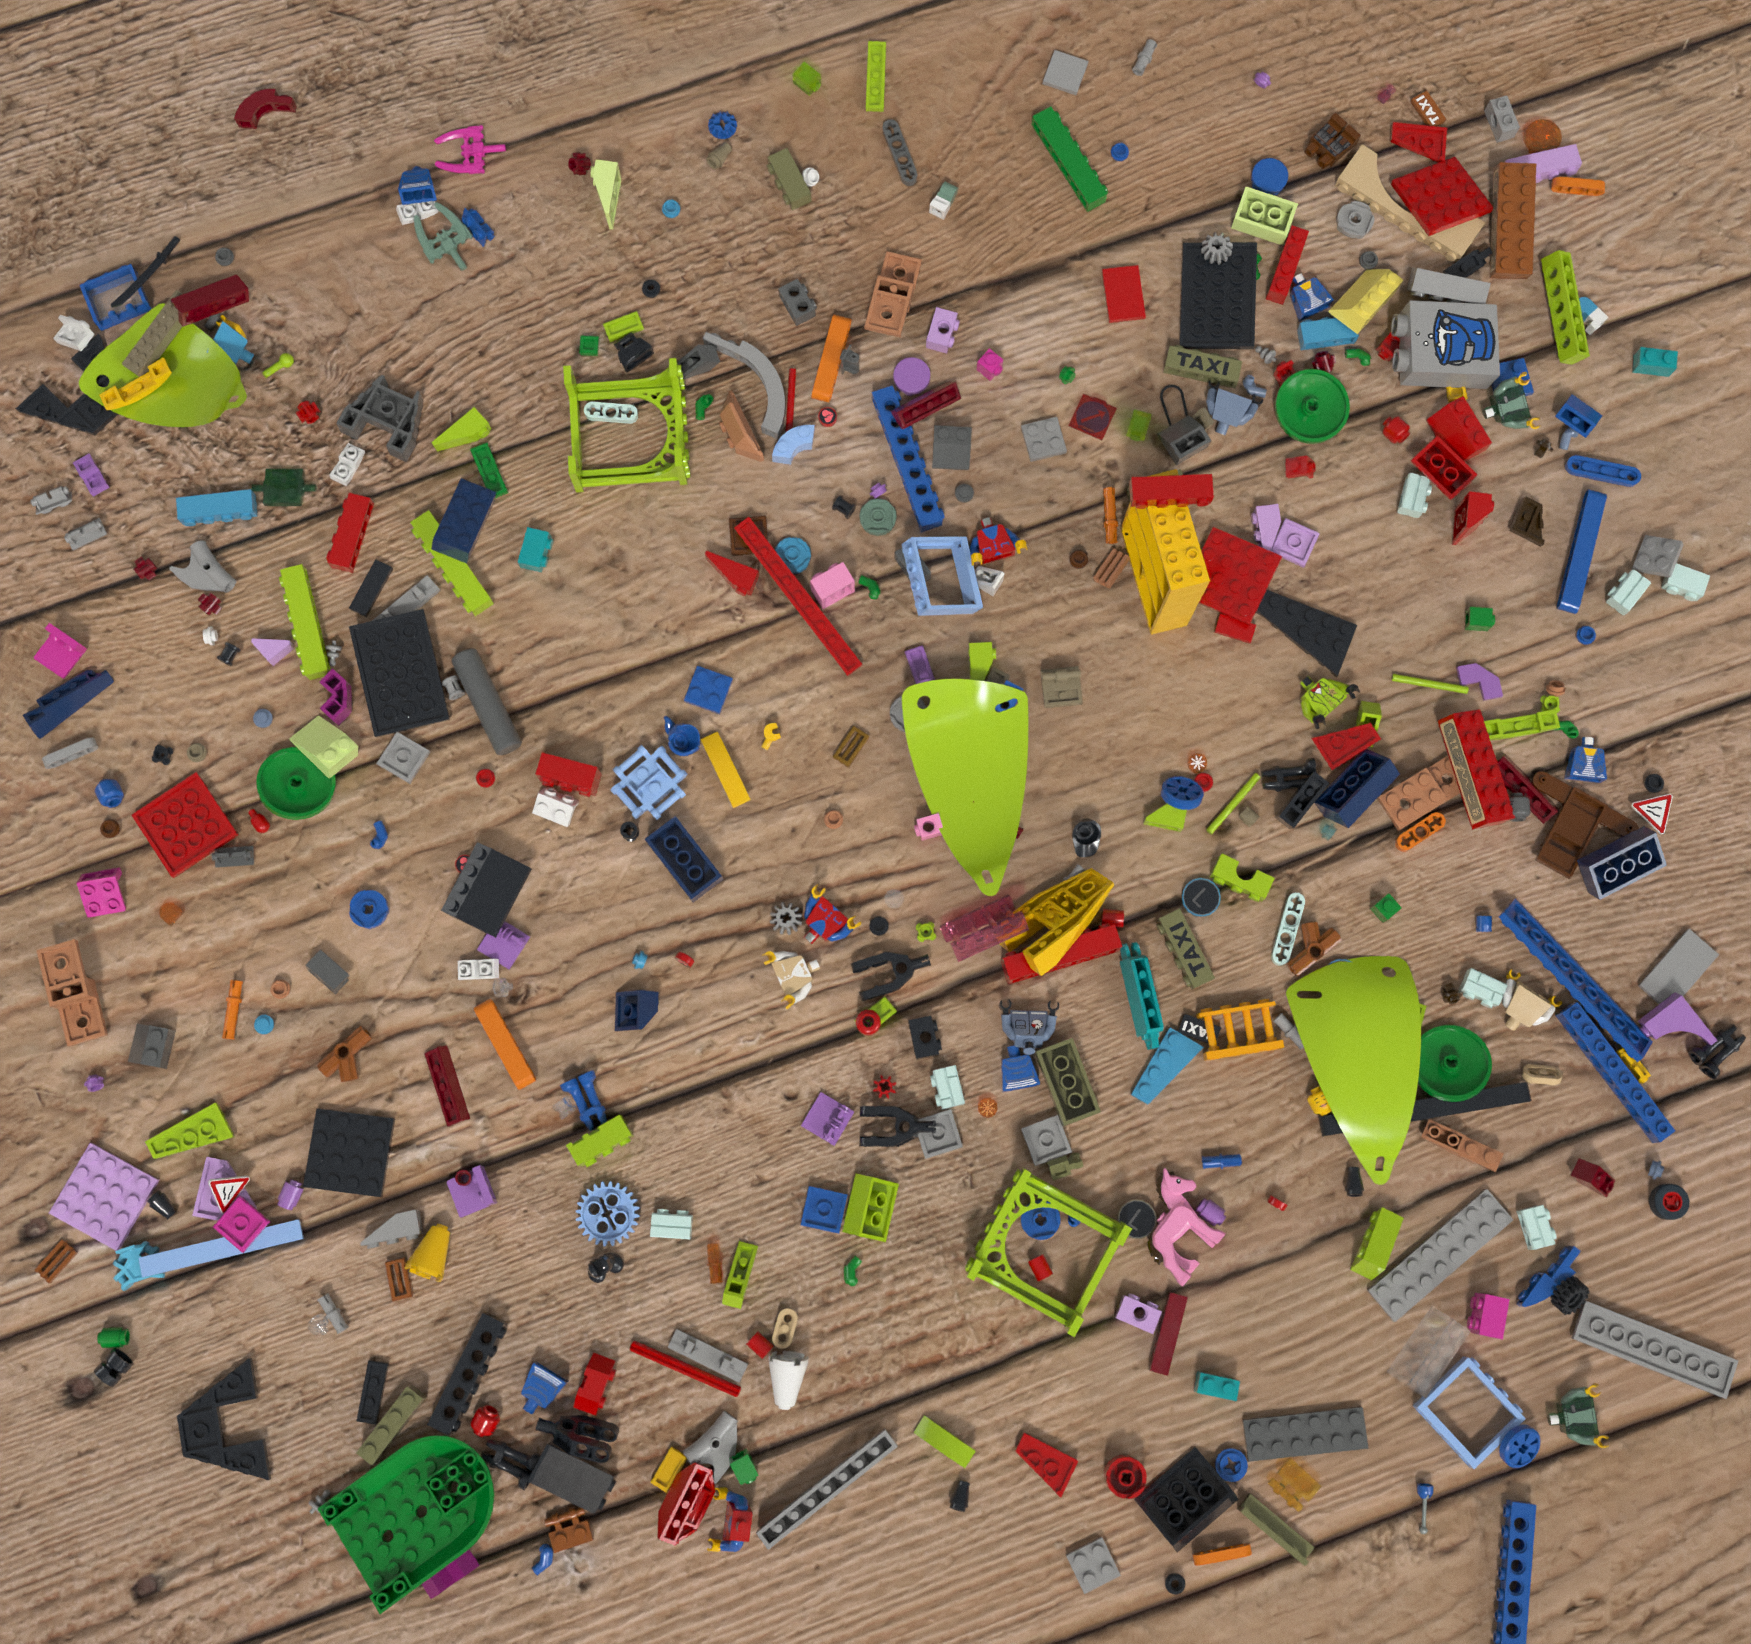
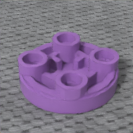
M914 357L905 358L894 369V383L907 396L921 393L930 383L929 367L921 359Z

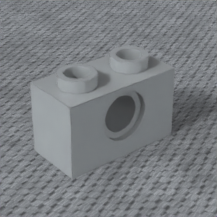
M1508 96L1490 100L1484 112L1496 142L1514 138L1520 126Z

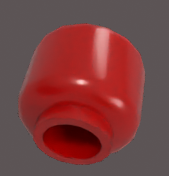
M1400 416L1389 417L1382 424L1384 426L1382 434L1392 444H1401L1410 435V425Z
M867 1009L858 1014L856 1017V1027L861 1034L871 1036L879 1031L881 1019L877 1012Z
M490 1405L479 1407L470 1422L474 1434L479 1437L492 1435L500 1422L499 1412Z

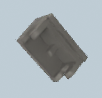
M322 950L305 965L307 970L335 995L349 981L347 979L349 974Z

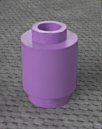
M292 1179L290 1182L285 1181L279 1194L277 1205L292 1211L304 1190L301 1187L302 1183Z
M1204 1198L1195 1210L1199 1213L1198 1216L1212 1226L1216 1224L1220 1226L1226 1218L1224 1215L1225 1210L1210 1199Z

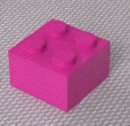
M1475 1293L1470 1302L1472 1314L1467 1320L1469 1333L1503 1340L1510 1299Z

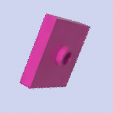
M239 1196L213 1228L244 1253L271 1221L246 1199Z

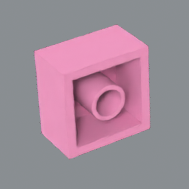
M843 562L831 565L828 571L824 573L819 572L810 580L811 592L822 610L855 592V581Z

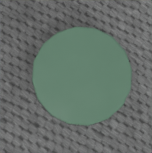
M877 498L871 499L863 505L859 518L864 531L870 535L881 536L889 533L894 528L897 516L896 510L890 502Z

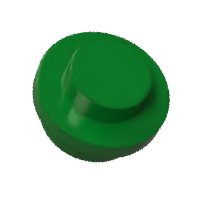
M1065 366L1061 370L1059 379L1062 380L1063 384L1071 383L1076 376L1075 368Z

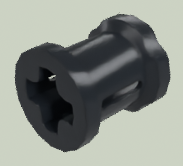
M842 495L836 499L832 506V510H837L844 514L846 519H849L856 509V504H851L844 500Z
M225 642V648L221 655L217 656V659L228 666H232L233 659L241 650Z
M625 822L621 825L620 833L623 838L629 842L635 841L639 836L637 826L633 822ZM628 828H631L633 830L630 836H628V834L625 833L628 832Z

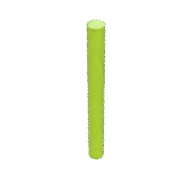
M1398 674L1392 675V681L1464 694H1467L1469 690L1468 686Z
M1254 773L1206 829L1208 833L1212 835L1259 781L1261 777L1257 773Z

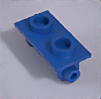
M464 208L462 215L463 225L465 224L475 240L484 247L487 239L489 241L494 239L493 230L487 223L480 225L484 223V219L477 210H467Z

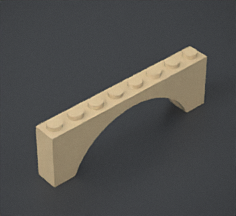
M1361 145L1335 184V187L1340 192L1350 195L1355 201L1367 204L1371 209L1370 211L1378 213L1387 222L1397 225L1401 231L1408 232L1417 241L1425 243L1433 251L1444 255L1450 262L1456 263L1463 257L1485 224L1484 221L1476 218L1428 236L1415 217L1396 204L1387 194L1378 175L1377 153L1364 145Z

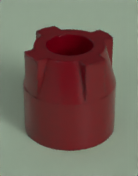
M460 1170L457 1172L455 1180L460 1186H469L472 1182V1176L469 1171ZM465 1174L469 1177L467 1182L462 1180V1176Z

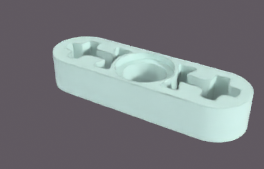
M589 402L584 407L585 416L591 421L632 424L638 419L636 407L629 404ZM592 408H595V410L598 412H594V414L591 415L589 411H591ZM610 408L616 410V414L613 417L606 415V411ZM629 411H632V414L634 415H631L630 418H628L626 414H628Z

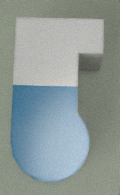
M1581 297L1579 301L1583 322L1588 326L1585 331L1591 335L1604 324L1608 316L1589 298Z

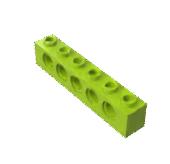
M1558 250L1541 259L1542 271L1549 300L1548 305L1551 311V322L1555 333L1554 338L1557 344L1558 358L1560 363L1572 365L1590 357L1571 253Z

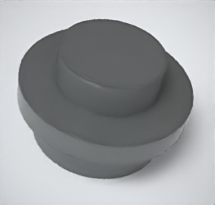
M220 248L216 252L215 259L219 265L228 266L234 261V254L228 248Z
M1372 251L1364 252L1359 259L1360 265L1367 270L1375 268L1378 264L1377 255Z
M968 484L959 485L955 491L956 499L962 503L971 501L974 496L973 488Z

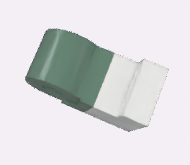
M945 181L936 197L930 203L929 213L944 220L959 188Z

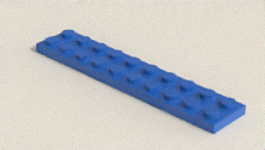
M1516 898L1510 902L1499 916L1503 925L1509 927L1515 934V937L1528 947L1530 953L1542 962L1544 968L1551 971L1557 981L1570 991L1571 996L1584 1006L1586 1012L1594 1016L1599 1025L1612 1035L1613 1040L1626 1050L1628 1056L1634 1058L1636 1062L1643 1059L1653 1041L1643 1034L1635 1022Z

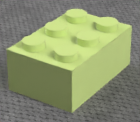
M1245 187L1231 229L1283 245L1298 203Z

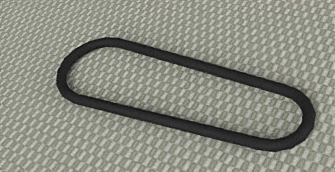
M1167 385L1161 390L1160 400L1164 408L1169 426H1171L1172 424L1163 400V393L1167 388L1173 387L1180 391L1185 416H1188L1184 393L1182 389L1176 385Z

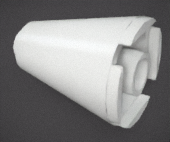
M777 1351L769 1354L768 1360L774 1402L779 1406V1409L789 1410L796 1403L809 1359L808 1356L804 1358L803 1353L783 1351V1355H777Z

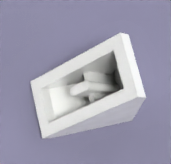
M978 566L975 570L978 587L994 596L1003 582L1004 573Z

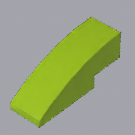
M925 1415L913 1432L963 1468H966L976 1452L974 1448Z

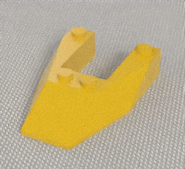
M1090 868L1036 894L991 929L999 945L1008 952L1016 949L1044 926L1050 929L1045 935L1022 951L1030 968L1042 976L1061 960L1091 923L1114 887V883L1093 868Z

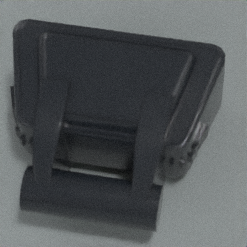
M632 332L614 343L615 348L619 350L620 364L622 363L626 373L654 354L652 345L640 337L636 338Z

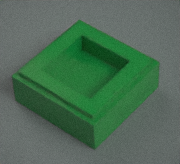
M581 335L579 354L598 356L599 336Z

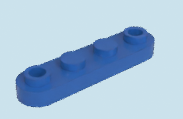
M1578 455L1570 457L1565 464V469L1569 474L1626 487H1633L1641 480V472L1637 468ZM1572 464L1576 465L1577 469H1574Z

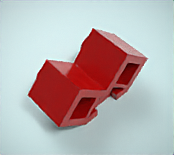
M593 1352L584 1372L585 1376L582 1384L577 1391L573 1408L595 1416L599 1408L603 1409L607 1397H604L605 1389L609 1381L613 1382L617 1371L614 1369L615 1360Z

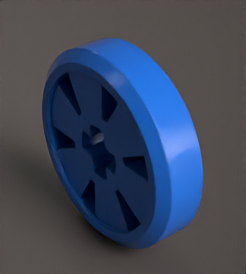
M1174 776L1163 782L1161 796L1172 807L1191 810L1197 808L1202 803L1204 791L1194 780L1187 777Z
M1526 1424L1512 1428L1504 1436L1500 1444L1499 1453L1501 1459L1512 1468H1521L1529 1464L1535 1458L1540 1448L1541 1438L1539 1433Z

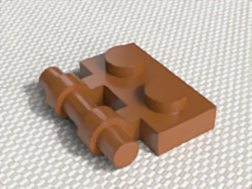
M573 1507L567 1512L552 1514V1517L544 1519L546 1527L554 1525L556 1529L548 1533L554 1553L594 1540L589 1521L580 1522L579 1516L586 1514L585 1509ZM572 1519L573 1525L563 1528L561 1522Z

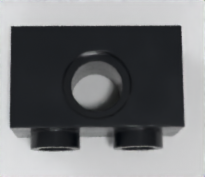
M931 1016L908 1020L916 1060L939 1056L942 1046L940 1039H936L935 1031H938L936 1019L932 1020ZM924 1032L931 1035V1040L927 1043L920 1040V1035Z

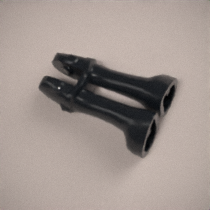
M1308 758L1300 766H1274L1273 768L1261 771V777L1277 776V782L1264 783L1262 788L1264 790H1275L1276 792H1281V790L1298 789L1307 778L1284 780L1283 777L1310 776L1314 771L1316 772L1315 759Z
M1734 1024L1725 1029H1720L1715 1036L1717 1041L1714 1044H1706L1702 1048L1694 1047L1688 1052L1692 1062L1695 1065H1701L1721 1044L1724 1046L1715 1056L1699 1068L1701 1072L1711 1079H1716L1720 1075L1719 1065L1732 1053L1738 1052L1746 1039L1744 1034L1739 1035L1734 1040L1731 1038L1730 1035L1737 1029Z
M606 1253L588 1264V1276L595 1283L603 1282L606 1278V1273L609 1271L615 1274L620 1273L623 1270L624 1261L618 1254Z
M488 1439L486 1446L497 1452L494 1456L483 1451L480 1456L491 1468H498L518 1479V1487L525 1491L530 1484L528 1479L532 1473L531 1471L535 1468L541 1454H524L507 1446L504 1441L499 1442ZM507 1456L525 1465L529 1470L504 1460V1457Z

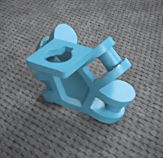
M144 1241L141 1245H132L115 1251L120 1256L112 1264L121 1269V1271L113 1279L116 1282L119 1281L123 1291L129 1289L135 1282L150 1277L165 1278L163 1273L144 1278L141 1275L139 1257H142L141 1255L145 1252L148 1255L159 1253V1247H152L149 1245V1242Z

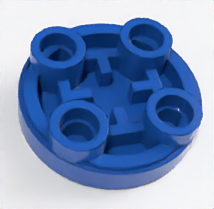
M1274 158L1260 160L1254 166L1251 174L1252 187L1255 190L1273 196L1279 194L1288 181L1286 166Z

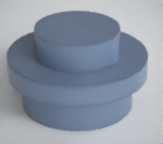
M260 709L255 712L253 721L256 726L266 728L271 725L273 716L270 711Z
M1652 1161L1648 1175L1656 1180V1177L1661 1178L1664 1166L1661 1165L1662 1161Z

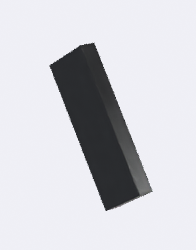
M375 559L349 609L367 618L393 568Z
M368 1360L357 1422L375 1425L378 1423L389 1363Z

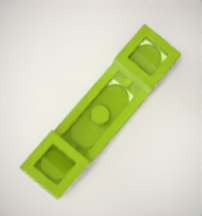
M1556 709L1537 712L1532 715L1484 721L1490 740L1527 736L1560 728Z

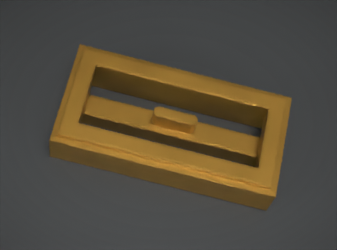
M853 726L833 755V758L849 768L870 736ZM857 732V736L841 758L839 756L853 734ZM863 736L864 738L862 739L854 753L851 755L849 760L846 761L845 759L847 758L851 750L854 748L860 737Z

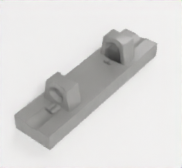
M427 575L372 621L416 611L441 590Z
M676 1329L668 1345V1348L739 1383L748 1366V1363L679 1329Z

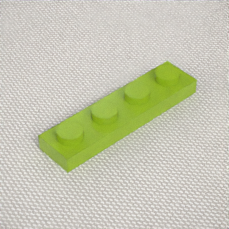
M868 41L866 111L884 112L886 42Z

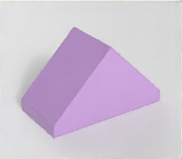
M254 638L251 640L253 645L273 666L294 649V644L290 640Z

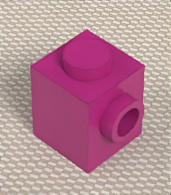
M989 348L977 361L976 370L991 381L1002 372L1003 359Z

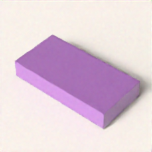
M923 645L905 651L916 684L935 680Z

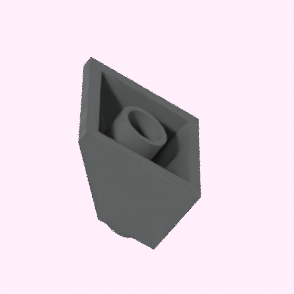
M934 425L932 469L969 470L972 427Z
M137 1024L128 1062L167 1069L176 1031Z

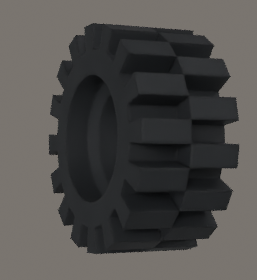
M1571 1276V1278H1566V1281H1561V1285L1556 1286L1557 1290H1553L1552 1293L1554 1295H1551V1303L1564 1315H1571L1572 1312H1576L1577 1308H1581V1304H1585V1299H1588L1589 1288L1577 1277Z

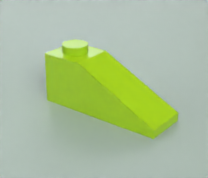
M473 407L431 443L436 451L461 446L485 438L490 433L491 427L486 419Z
M992 642L969 643L970 679L985 681L991 669L993 659H996V648H992Z
M739 1241L723 1293L722 1304L738 1309L742 1308L758 1246Z

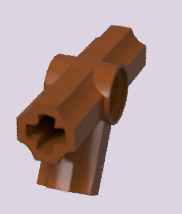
M1318 922L1301 924L1304 950L1286 964L1292 974L1298 977L1340 943L1342 939L1336 930L1331 927L1320 936ZM1311 947L1318 950L1317 957L1310 954Z
M360 1026L342 1043L337 1044L334 1050L316 1066L327 1078L339 1069L341 1082L359 1079L355 1054L373 1037L363 1026ZM344 1046L349 1051L346 1057L341 1055V1049Z

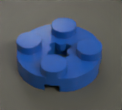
M374 890L360 891L350 901V918L356 925L362 928L373 929L380 926L386 920L390 911L386 898ZM366 905H373V912L371 914H365Z
M1035 1200V1203L1038 1204L1042 1200ZM1042 1207L1023 1213L1020 1221L1022 1229L1029 1237L1045 1240L1057 1232L1061 1219L1057 1209ZM1038 1214L1046 1218L1042 1226L1039 1223H1035Z

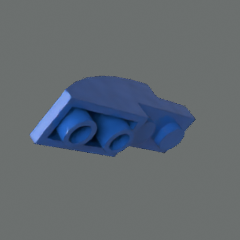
M1575 1246L1564 1247L1559 1253L1560 1258L1558 1261L1552 1263L1548 1268V1275L1546 1273H1536L1531 1277L1529 1281L1530 1286L1519 1294L1517 1298L1519 1301L1516 1305L1528 1307L1553 1295V1290H1557L1556 1286H1560L1561 1281H1566V1278H1571L1576 1273L1570 1266L1581 1251Z

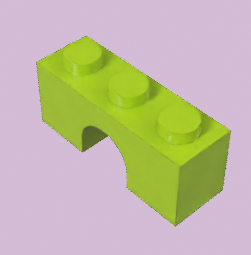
M1224 854L1218 857L1210 875L1213 878V882L1222 886L1226 884L1231 887L1232 891L1239 894L1243 892L1249 895V899L1256 902L1266 899L1275 879L1274 877L1256 870L1250 880H1242L1236 872L1239 861Z

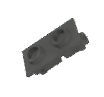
M849 345L847 350L844 349L840 355L842 374L845 371L857 374L860 369L859 355L853 352L851 345Z
M254 846L216 849L215 853H212V860H215V868L254 865Z

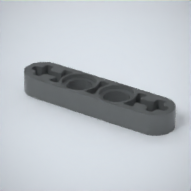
M892 119L887 120L882 126L884 138L902 183L906 186H912L917 182L915 165L898 123ZM889 126H891V128L893 129L894 136H892L891 131L888 130ZM899 141L902 146L896 149L892 146V143ZM905 157L908 159V162L900 164L898 159ZM906 169H908L909 175L912 176V179L906 177Z

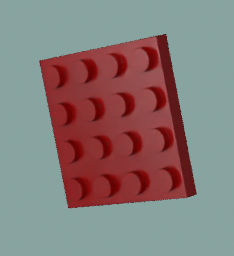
M1455 156L1446 159L1445 162L1441 161L1393 179L1391 183L1393 189L1428 236L1489 214L1493 210L1491 203Z
M1213 527L1201 551L1210 582L1199 604L1250 625L1282 560V556Z
M197 772L131 815L172 878L177 877L239 835Z

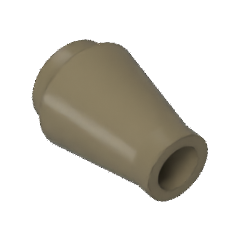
M724 142L721 146L708 153L706 161L713 169L721 168L732 151L731 146Z

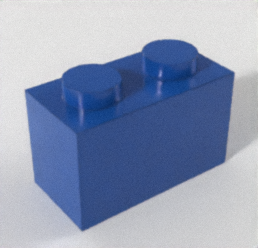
M1572 394L1555 417L1586 438L1603 415Z

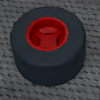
M1676 1184L1659 1185L1649 1195L1650 1209L1661 1219L1676 1220L1682 1218L1689 1209L1690 1200L1688 1194L1682 1187Z

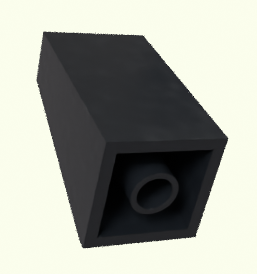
M553 1440L546 1445L528 1479L529 1483L593 1514L597 1510L602 1511L607 1501L604 1497L607 1491L611 1492L617 1481L614 1480L616 1474L591 1460L569 1455L555 1445Z

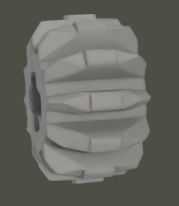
M1216 232L1213 233V237L1207 235L1206 240L1202 242L1201 253L1205 254V260L1210 259L1211 264L1217 261L1219 265L1221 260L1226 262L1228 260L1227 256L1232 255L1231 249L1233 244L1230 242L1229 236L1224 238L1223 232L1220 236H1217Z
M782 902V909L775 906L774 908L777 913H770V916L775 918L770 920V924H776L773 927L774 931L781 928V935L784 934V930H787V934L791 935V928L795 932L798 931L795 924L802 925L800 920H796L802 918V914H796L799 911L798 907L791 910L793 907L792 903H789L788 908H786L785 903ZM786 914L789 915L791 921L787 920L786 923H783L781 918L785 917Z

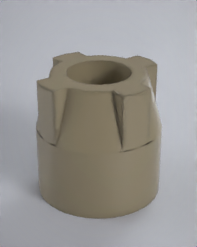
M1249 806L1239 816L1249 828L1260 817Z

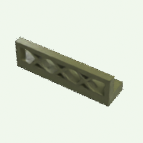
M1249 1493L1237 1510L1306 1566L1309 1562L1306 1558L1313 1551L1314 1547Z

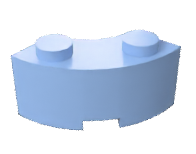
M815 425L797 426L783 434L774 447L772 462L791 465L793 458L799 452L812 450Z

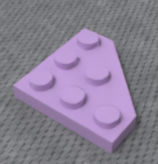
M206 1157L192 1216L217 1221L222 1217L223 1213L220 1212L208 1181L210 1179L237 1177L227 1160ZM244 1187L237 1198L242 1196L257 1209Z

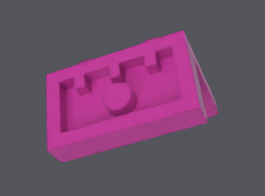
M48 623L45 629L50 632L49 637L35 654L34 659L65 679L87 648Z
M120 867L85 873L80 876L77 881V887L88 918L126 910L118 883L122 875Z

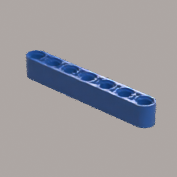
M1587 489L1584 495L1556 608L1558 610L1576 614L1579 610L1607 494Z

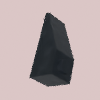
M1314 771L1274 818L1288 829H1294L1329 785V782Z

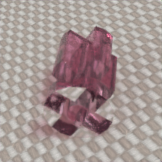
M1388 84L1386 89H1383L1378 95L1377 100L1385 104L1391 94L1396 92L1395 87Z

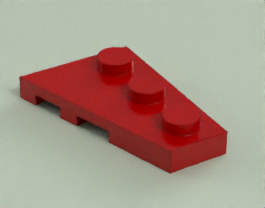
M1392 123L1391 143L1436 162H1445L1446 127Z
M1372 723L1311 738L1331 770L1338 768L1382 740Z
M1024 1432L1015 1449L1016 1453L1061 1498L1077 1466L1078 1460Z

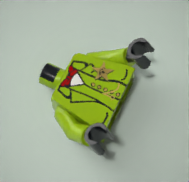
M1307 676L1300 683L1307 691L1301 697L1303 716L1311 723H1314L1315 729H1319L1318 723L1326 725L1325 717L1348 697L1346 694H1349L1351 699H1355L1356 696L1353 692L1357 691L1360 693V690L1355 684L1347 685L1322 678L1315 684Z

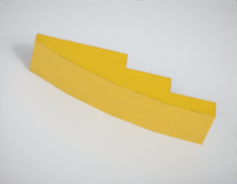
M718 731L700 739L733 808L750 801L751 799Z

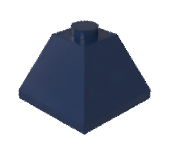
M646 990L616 992L615 1031L642 1030L658 1012L659 992Z

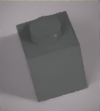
M698 344L677 363L681 365L683 379L685 380L710 371L720 363V359L714 345Z

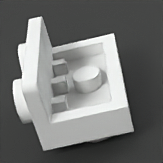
M60 315L58 319L64 325L53 339L58 344L82 351L94 336V333L89 329V324L83 320H75L71 316Z
M544 787L537 795L532 813L568 827L579 801L571 795H563L553 788Z

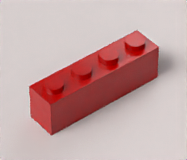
M1291 226L1266 300L1281 305L1284 304L1309 233L1308 230Z
M1212 474L1131 477L1129 483L1131 507H1136L1137 509H1145L1148 506L1166 508L1168 505L1186 507L1189 504H1197V506L1202 507L1211 504L1214 498Z
M349 493L348 497L344 499V510L338 518V529L333 534V545L326 557L327 563L331 568L350 573L354 572L374 507V502L371 498Z

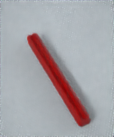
M633 1341L629 1350L734 1397H738L741 1387L640 1342Z

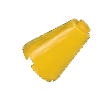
M438 1223L436 1226H431L407 1261L404 1269H410L409 1272L429 1280L431 1276L436 1277L435 1281L441 1282L444 1277L450 1232L447 1231L448 1227Z

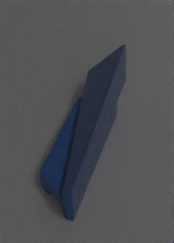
M86 670L38 698L36 701L40 707L23 714V717L35 735L41 739L110 686L114 680L107 670H104L102 673Z

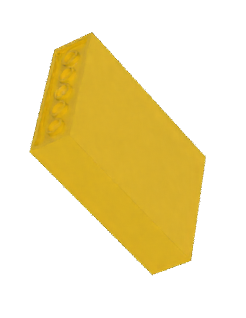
M1174 469L1150 476H1171L1179 474L1177 469ZM1129 504L1120 531L1127 555L1130 557L1129 562L1150 634L1187 626L1210 582L1188 506L1177 507L1176 505H1168L1166 508L1148 506L1145 509H1137Z

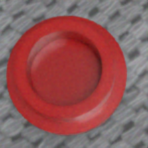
M481 769L476 775V781L479 786L488 788L494 784L495 774L490 769Z

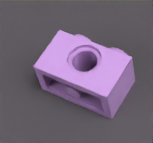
M936 307L926 340V348L947 354L949 347L952 348L955 337H952L953 332L957 331L959 327L958 313ZM946 329L948 332L941 333L939 330Z
M1130 1293L1128 1297L1123 1295L1114 1318L1153 1334L1162 1311L1157 1310L1158 1305L1147 1301V1304L1139 1302L1140 1297ZM1137 1307H1141L1144 1311L1141 1318L1134 1316V1310Z

